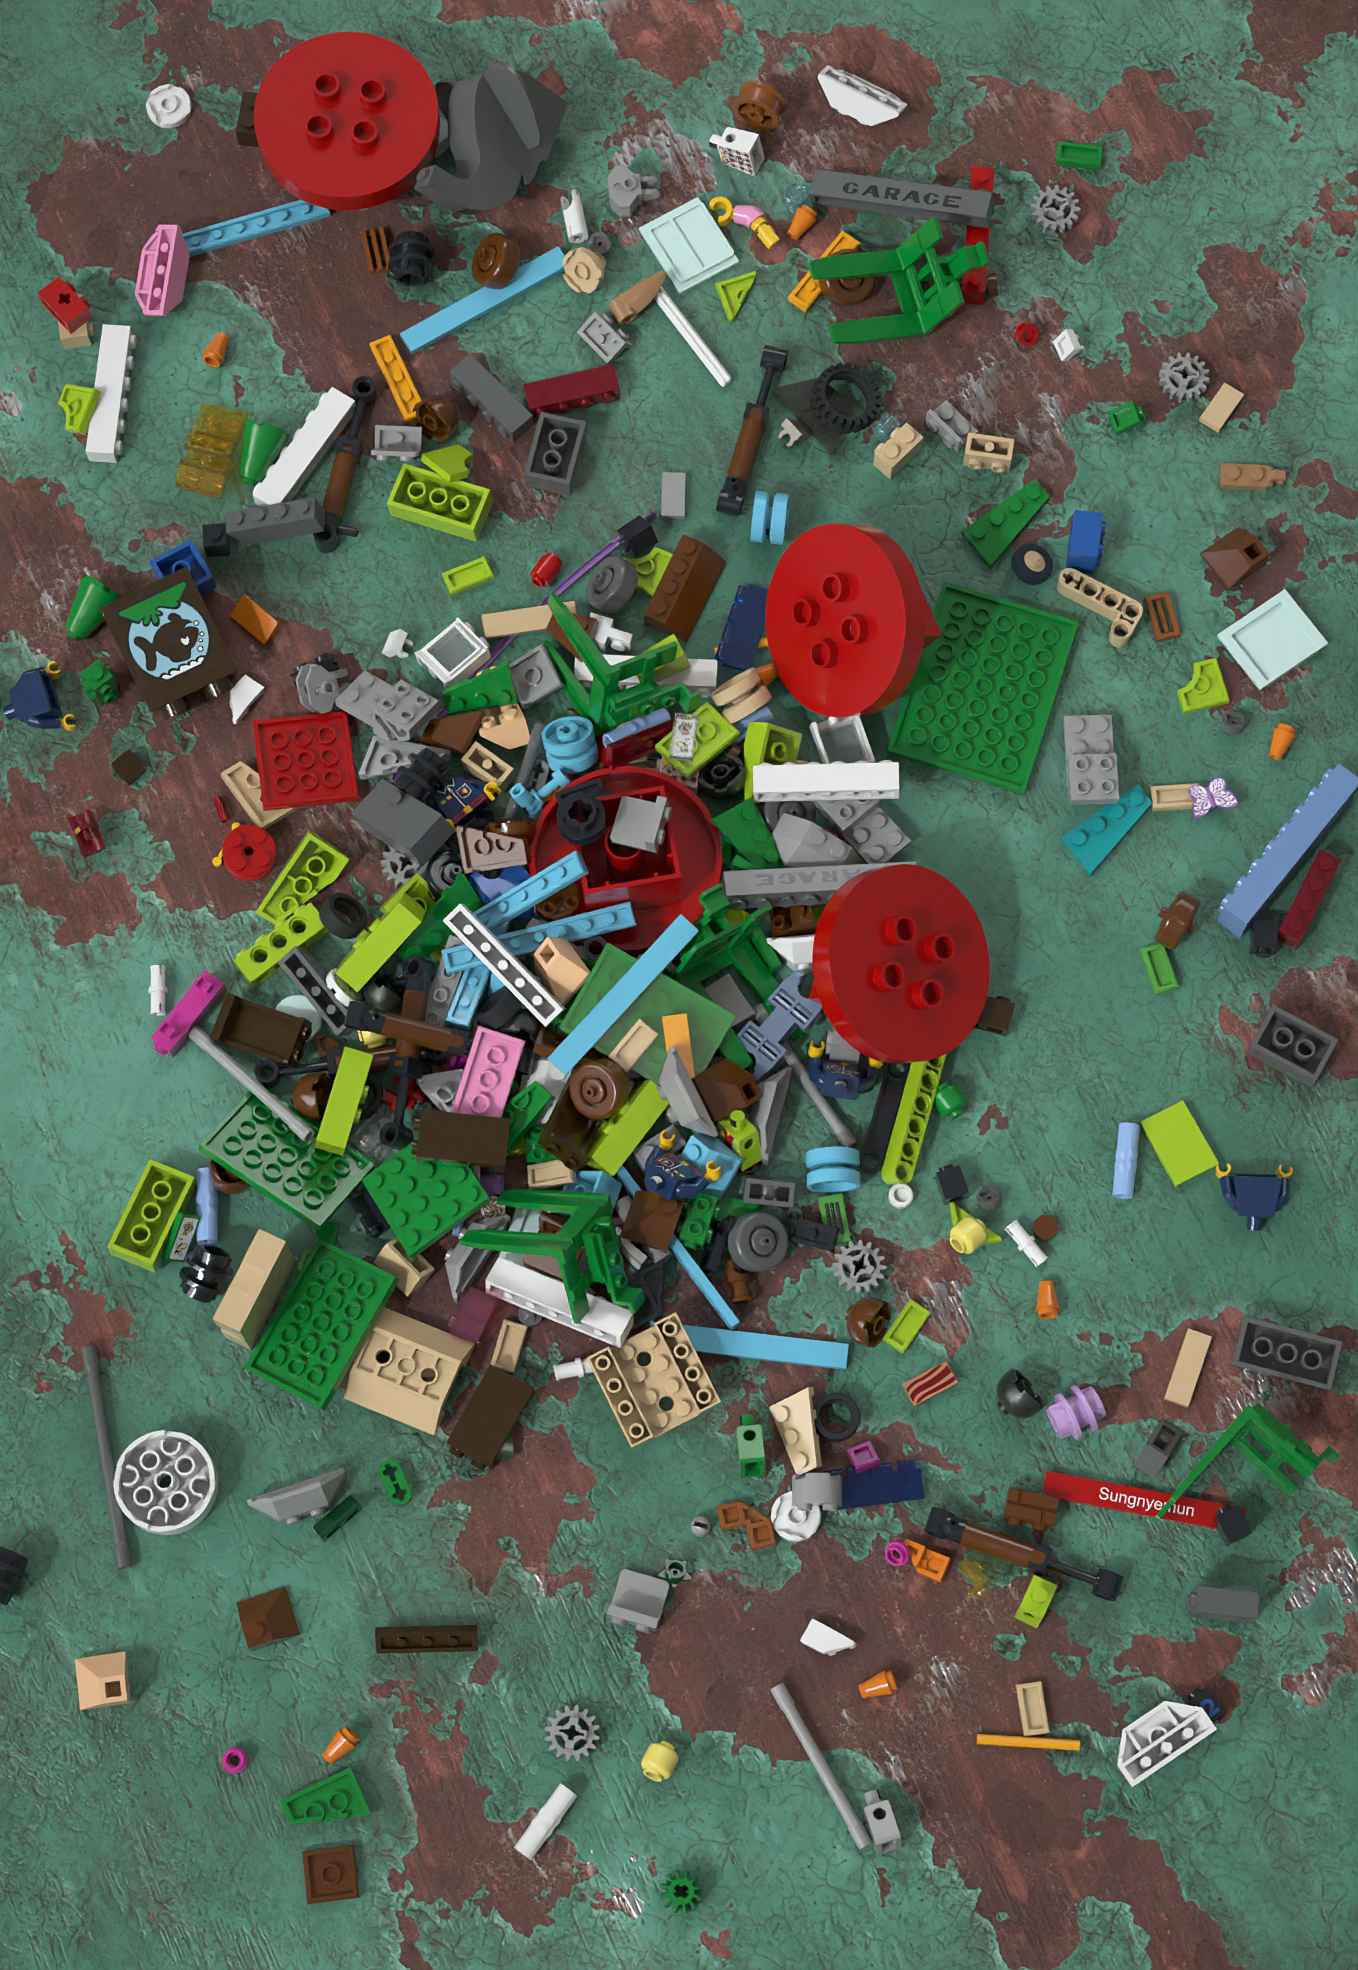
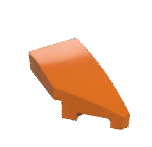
M905 1539V1545L909 1549L913 1565L918 1574L942 1583L952 1560L949 1557L927 1549L923 1545Z

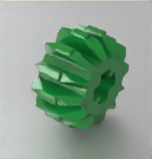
M675 1870L676 1880H673L667 1874L665 1877L671 1883L670 1886L664 1883L660 1884V1888L668 1890V1893L660 1894V1899L670 1898L664 1907L667 1909L674 1903V1914L678 1913L679 1906L683 1907L684 1914H688L687 1904H690L692 1909L696 1910L697 1905L692 1899L694 1898L698 1901L703 1899L701 1895L694 1894V1891L703 1890L702 1885L693 1887V1884L699 1879L698 1876H694L690 1881L687 1880L690 1875L689 1870L685 1871L684 1878H680L679 1870ZM678 1885L681 1888L686 1886L689 1891H686L688 1896L685 1899L682 1896L679 1898L675 1897L674 1893H677V1891L674 1889Z

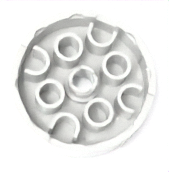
M155 1431L135 1440L121 1455L115 1472L114 1493L121 1510L138 1527L153 1534L175 1535L192 1529L211 1511L218 1493V1474L212 1458L195 1439L181 1432ZM170 1476L172 1479L170 1486L161 1488L159 1486L160 1481L164 1477Z

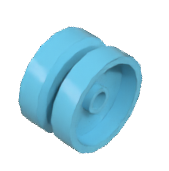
M756 491L751 525V542L763 543L766 537V530L770 529L769 540L771 544H784L785 530L787 531L789 521V494L776 493L773 507H769V493Z
M580 716L559 718L549 723L541 733L548 766L553 771L560 768L565 774L581 772L590 768L599 757L593 725L587 718Z
M823 1147L806 1152V1167L812 1170L807 1174V1189L815 1192L838 1193L860 1188V1172L854 1170L860 1165L859 1151L849 1147Z

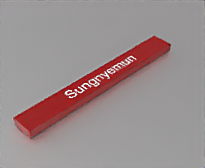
M1046 1471L1042 1494L1059 1497V1500L1152 1518L1157 1515L1172 1496V1494ZM1180 1496L1160 1519L1217 1530L1212 1519L1218 1515L1216 1511L1226 1505ZM1239 1507L1245 1517L1246 1508Z

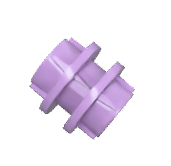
M1076 1385L1070 1387L1071 1397L1067 1399L1061 1393L1055 1394L1056 1403L1046 1409L1051 1425L1061 1439L1070 1435L1076 1440L1081 1439V1428L1085 1426L1091 1432L1097 1431V1422L1106 1416L1104 1406L1098 1394L1091 1386L1082 1390Z

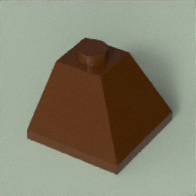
M635 1191L619 1237L667 1253L685 1199L669 1201L656 1192Z
M285 1586L237 1602L241 1626L248 1649L251 1651L300 1635Z

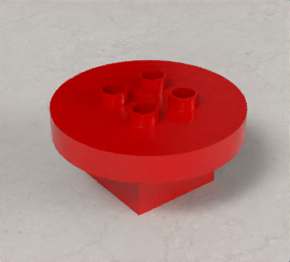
M349 31L314 37L302 42L284 54L268 71L259 88L254 108V126L262 159L272 176L283 188L309 204L332 210L346 211L371 208L391 201L417 182L418 173L421 169L430 165L437 150L440 136V114L433 83L424 67L412 54L386 38L363 32Z
M835 523L820 525L806 531L784 552L769 585L765 623L768 647L776 671L794 698L809 710L824 716H862L875 713L890 705L901 695L911 681L917 669L922 651L942 635L921 590L916 572L905 552L887 534L869 525Z
M618 766L614 769L605 768L588 773L572 781L562 789L564 790L601 778L604 791L614 793L596 797L605 808L606 827L603 835L596 842L585 846L570 844L563 839L558 831L556 816L558 803L554 796L546 805L536 823V836L529 848L532 862L529 863L530 877H533L572 852L580 851L588 874L575 881L580 892L579 905L571 915L565 918L631 902L636 926L599 936L628 955L638 958V955H643L680 914L694 927H696L695 923L704 917L703 912L705 908L698 898L703 891L721 883L722 847L718 829L709 821L713 817L700 798L688 787L659 771L635 766ZM628 796L656 803L657 796L667 798L672 811L669 821L665 823L664 841L662 844H659L657 853L616 844L611 841L610 835L622 797ZM583 815L574 818L579 823L588 821ZM545 916V918H546L549 922L556 921V920H560V919H552V918H549V917H546V916ZM587 939L572 943L578 947L579 945L583 946ZM591 942L589 951L599 955L602 952V946L598 942Z
M900 864L876 868L860 873L844 883L834 893L822 912L813 942L812 962L814 981L809 999L821 1004L834 1029L851 1047L861 1054L880 1062L904 1064L939 1058L952 1051L966 1039L976 1025L984 1008L989 988L990 960L986 937L979 918L970 902L953 883L937 872L917 865Z

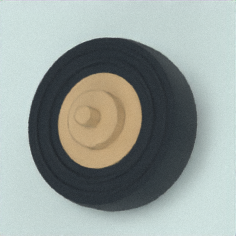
M1026 543L1021 545L1011 558V566L1015 575L1021 581L1030 585L1043 583L1053 570L1050 555L1037 544Z

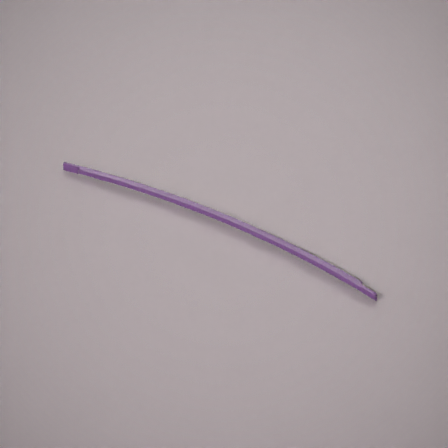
M653 511L644 519L648 522L656 516V512L654 513ZM618 536L595 554L551 593L555 592L560 597L588 571L619 548L620 544L618 541L620 537ZM549 595L537 606L548 605ZM520 634L505 636L490 652L491 659L468 678L472 679L476 677L479 671L487 669ZM445 705L435 718L448 715ZM420 738L416 742V744L425 745ZM395 772L391 778V784L394 786V783L400 777L398 772Z

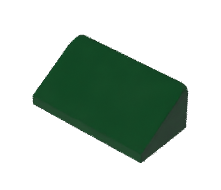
M349 1495L313 1526V1529L323 1541H326L359 1513L362 1507L352 1495Z

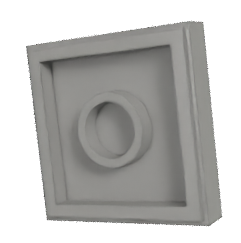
M543 644L509 664L517 697L523 709H528L565 686Z

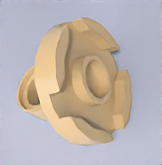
M584 247L575 248L563 258L564 279L576 292L592 293L602 285L606 260L601 254L592 252L590 249Z

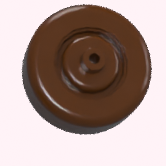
M492 233L485 237L479 244L472 261V275L476 283L490 289L501 290L512 281L519 267L520 248L518 243L513 238L501 233Z
M843 249L834 252L829 256L854 254L861 252L854 249ZM875 276L818 280L823 295L830 302L838 306H852L864 301L870 295L875 284Z
M1180 891L1168 909L1165 907L1161 908L1158 916L1163 919L1154 936V940L1170 950L1176 949L1186 932L1193 934L1197 926L1193 923V920L1199 909L1200 900L1185 891Z
M595 1059L581 1064L572 1074L569 1085L571 1100L576 1109L584 1116L595 1120L605 1119L616 1115L626 1105L629 1097V1084L625 1073L616 1063L607 1059Z

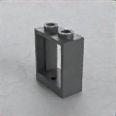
M1197 1586L1190 1592V1595H1187L1186 1610L1190 1611V1617L1244 1624H1251L1258 1619L1259 1593Z

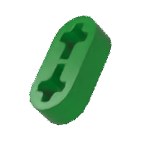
M395 1460L384 1461L379 1467V1475L389 1499L395 1506H406L411 1501L412 1493L402 1468ZM391 1465L393 1469L397 1468V1471L394 1472L396 1481L392 1482L389 1475L384 1476V1473L387 1472V1466ZM398 1484L402 1491H407L403 1501L393 1497L397 1494L394 1486Z

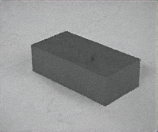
M384 779L378 783L351 813L364 831L422 867L454 833V830L442 814Z
M1243 1316L1240 1321L1229 1366L1328 1392L1331 1391L1342 1341Z

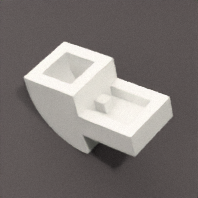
M591 612L590 617L596 618L599 622L592 639L598 650L605 653L608 645H611L613 649L618 651H631L634 643L633 634L614 629V619Z

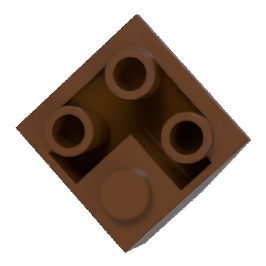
M1236 528L1200 553V556L1228 590L1265 566L1270 555L1256 536L1239 528Z
M464 711L430 719L420 740L428 746L450 750L452 754H465L470 749L472 739L478 728H481V721L486 713L484 711Z
M823 904L772 907L769 912L772 936L776 938L815 934L819 919L824 910Z
M727 1058L721 1059L691 1078L713 1123L729 1116L735 1110L740 1111L763 1097L753 1075Z

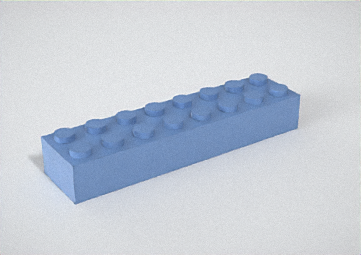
M1338 764L1334 770L1331 767L1327 770L1318 786L1315 785L1308 794L1305 803H1301L1293 813L1294 816L1289 822L1286 821L1281 827L1276 839H1272L1268 843L1261 858L1258 856L1250 866L1247 875H1243L1239 879L1232 894L1229 892L1223 899L1218 909L1220 915L1217 921L1241 938L1253 920L1257 918L1355 796L1358 790V777L1341 764Z

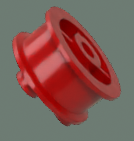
M239 826L233 829L223 842L222 855L225 867L237 879L256 881L268 875L274 867L276 861L274 841L270 834L259 826ZM249 851L253 852V854L250 856L246 855V853Z

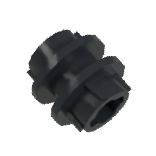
M416 231L402 232L397 236V240L389 246L391 258L388 261V269L394 274V280L399 284L419 286L434 271V264L431 261L434 257V247L429 244V237H426L424 234Z
M428 748L422 749L417 755L410 753L407 757L412 765L409 768L401 765L397 768L400 777L394 783L395 786L422 803L427 798L435 799L437 793L432 788L436 784L443 787L447 785L448 781L445 775L450 770L449 765Z
M584 792L573 793L565 797L558 806L556 813L558 831L562 838L570 844L577 846L590 845L603 835L606 827L605 808L595 796ZM583 815L588 821L579 823L574 818Z
M211 1244L198 1245L195 1252L187 1253L186 1262L191 1267H183L179 1272V1277L183 1280L180 1287H182L184 1294L194 1300L210 1303L212 1300L215 1301L217 1295L224 1294L227 1285L221 1279H230L233 1275V1269L230 1267L232 1262L230 1254Z
M0 1546V1604L6 1606L13 1594L20 1596L22 1593L14 1588L18 1578L28 1580L30 1575L24 1572L28 1559Z

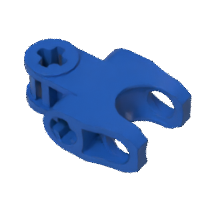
M517 865L498 868L497 870L502 875L496 879H488L479 872H473L470 875V883L475 888L482 903L486 905L531 878L522 866ZM531 907L514 919L519 922L531 921L535 917L536 907Z

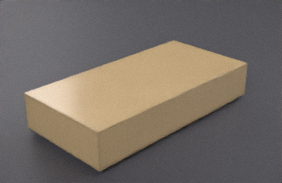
M1224 383L1201 415L1199 421L1219 433L1243 399L1244 394Z
M1199 784L1151 786L1152 811L1192 809L1194 800L1189 797L1188 791L1193 785Z
M639 1019L608 1057L628 1072L658 1036V1033Z
M560 1160L527 1166L529 1189L541 1190L576 1183V1171L574 1172L564 1166Z
M503 1320L491 1365L506 1373H515L528 1329L527 1325Z
M1042 1682L1015 1685L1024 1737L1050 1733Z

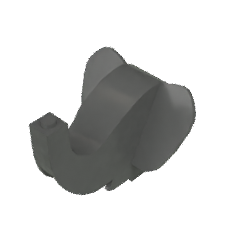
M496 61L487 70L464 77L460 81L440 80L435 85L438 107L448 120V140L455 159L457 172L454 177L437 165L423 168L417 175V183L414 189L439 206L461 215H473L483 210H490L504 205L515 195L520 178L522 177L524 185L530 184L539 164L547 161L568 103L528 73L516 71L502 61Z

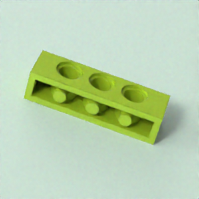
M310 902L306 906L301 905L294 911V915L288 920L283 919L278 922L274 930L268 935H261L255 941L256 944L251 948L241 950L233 961L236 968L254 989L282 968L278 961L295 946L308 948L329 931L322 924L319 912ZM299 925L306 927L302 933L294 932V929ZM278 940L287 941L284 947H275V943ZM258 955H267V959L264 962L259 963L255 961Z

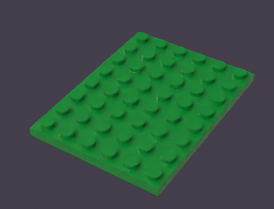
M943 581L933 611V617L942 635L921 653L887 753L1024 795L1079 622Z

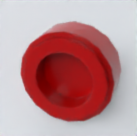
M1024 322L1017 327L1014 337L1020 344L1031 346L1037 342L1040 333L1036 325L1031 322Z

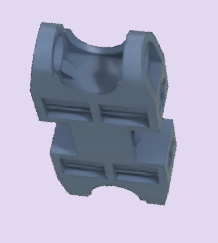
M802 969L785 979L767 999L775 1009L763 1024L758 1027L750 1020L737 1035L748 1055L756 1058L755 1072L752 1075L757 1085L771 1076L790 1055L782 1045L795 1029L799 1027L808 1034L824 1014L821 1004L801 996L802 983L807 976V973Z

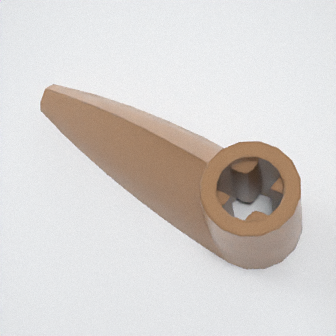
M663 270L628 289L609 303V309L620 326L632 323L637 318V314L655 297L666 278Z

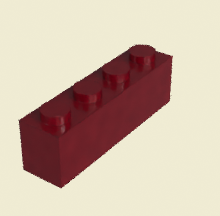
M613 364L523 384L528 411L533 415V418L539 419L541 412L565 414L572 409H587L594 404H609L616 401V399H620V388Z
M1319 849L1278 931L1279 942L1297 950L1342 859Z

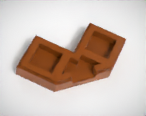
M741 1500L716 1506L721 1531L746 1526L752 1551L776 1546L771 1519L757 1512Z

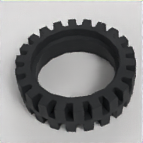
M842 363L830 366L818 377L811 391L810 401H813L811 404L812 410L817 409L814 413L817 418L822 417L820 422L823 425L828 422L827 428L830 430L836 427V432L842 433L845 430V434H850L852 431L856 433L861 429L863 430L872 422L880 409L881 400L879 399L881 398V391H877L879 385L878 383L873 384L875 378L872 375L870 377L866 376L867 370L864 369L860 372V366L855 365L853 368H851V363H846L844 366ZM834 380H845L857 386L866 399L865 412L857 417H847L838 413L830 406L826 398L825 390L827 385Z

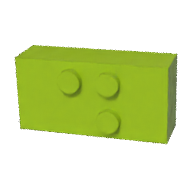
M403 463L387 501V507L391 516L477 542L494 501L490 489L461 480L448 482L438 473Z
M403 892L380 919L376 918L369 926L368 932L364 929L355 939L356 942L352 945L354 948L340 962L336 974L358 992L422 922L426 910L408 894Z
M349 1047L344 1048L316 1139L315 1148L344 1155L353 1123L358 1124L362 1112L361 1109H358L359 1103L364 1104L369 1089L365 1082L373 1059L372 1054Z
M652 1080L636 1081L626 1105H624L619 1113L602 1121L586 1154V1158L589 1160L587 1165L594 1171H604L608 1175L614 1176L668 1106V1099L662 1100L657 1090L659 1086Z
M149 1159L107 1246L110 1254L156 1273L163 1259L161 1256L177 1212L186 1211L197 1188L195 1177Z

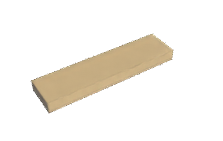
M574 601L563 602L571 613L577 614ZM548 605L483 614L481 619L485 639L545 631L553 613Z

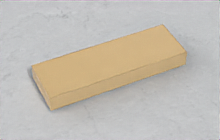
M1189 1328L1187 1329L1164 1396L1165 1400L1188 1408L1212 1338L1211 1336Z

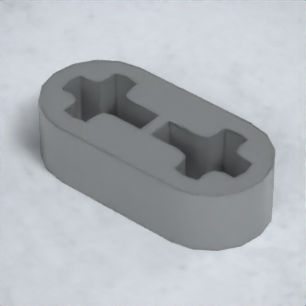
M536 759L526 788L529 792L532 790L533 785H536L537 792L547 784L549 767L541 759ZM538 767H542V771L544 773H540L537 780L535 779V771L533 770H537Z

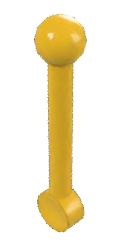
M234 822L232 830L241 826L240 823ZM222 849L218 857L212 860L215 867H220L223 863L221 860L223 858Z

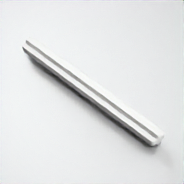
M661 286L654 300L722 387L730 384L732 378Z

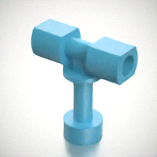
M560 768L552 773L553 779L537 792L534 789L529 792L521 783L514 785L509 791L513 799L522 808L526 807L531 817H535L536 822L545 808L543 806L545 804L543 799L559 786L564 788L571 783Z

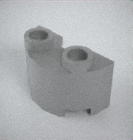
M805 1473V1476L793 1475L792 1506H797L799 1511H811L812 1506H823V1511H837L838 1507H842V1476H830V1473Z

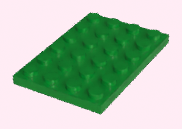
M607 943L559 1029L570 1034L638 960ZM660 973L592 1047L609 1056L635 1023L641 1019L657 1032L658 1036L630 1069L660 1085L658 1080L667 1056L662 1016L687 1013L696 1076L707 1068L736 1015Z
M249 1091L199 1144L198 1150L319 1232L350 1197L351 1193L362 1183L361 1180L373 1171L376 1163L349 1144L346 1145L343 1156L315 1148L320 1125L303 1118L294 1107L271 1093L293 1114L300 1117L315 1131L314 1136L309 1141L304 1142L281 1118Z
M318 1239L244 1369L325 1411L398 1284L399 1279Z

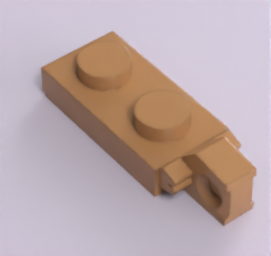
M1220 464L1219 488L1266 491L1267 488H1273V485H1284L1286 480V471L1273 470V467L1268 465Z

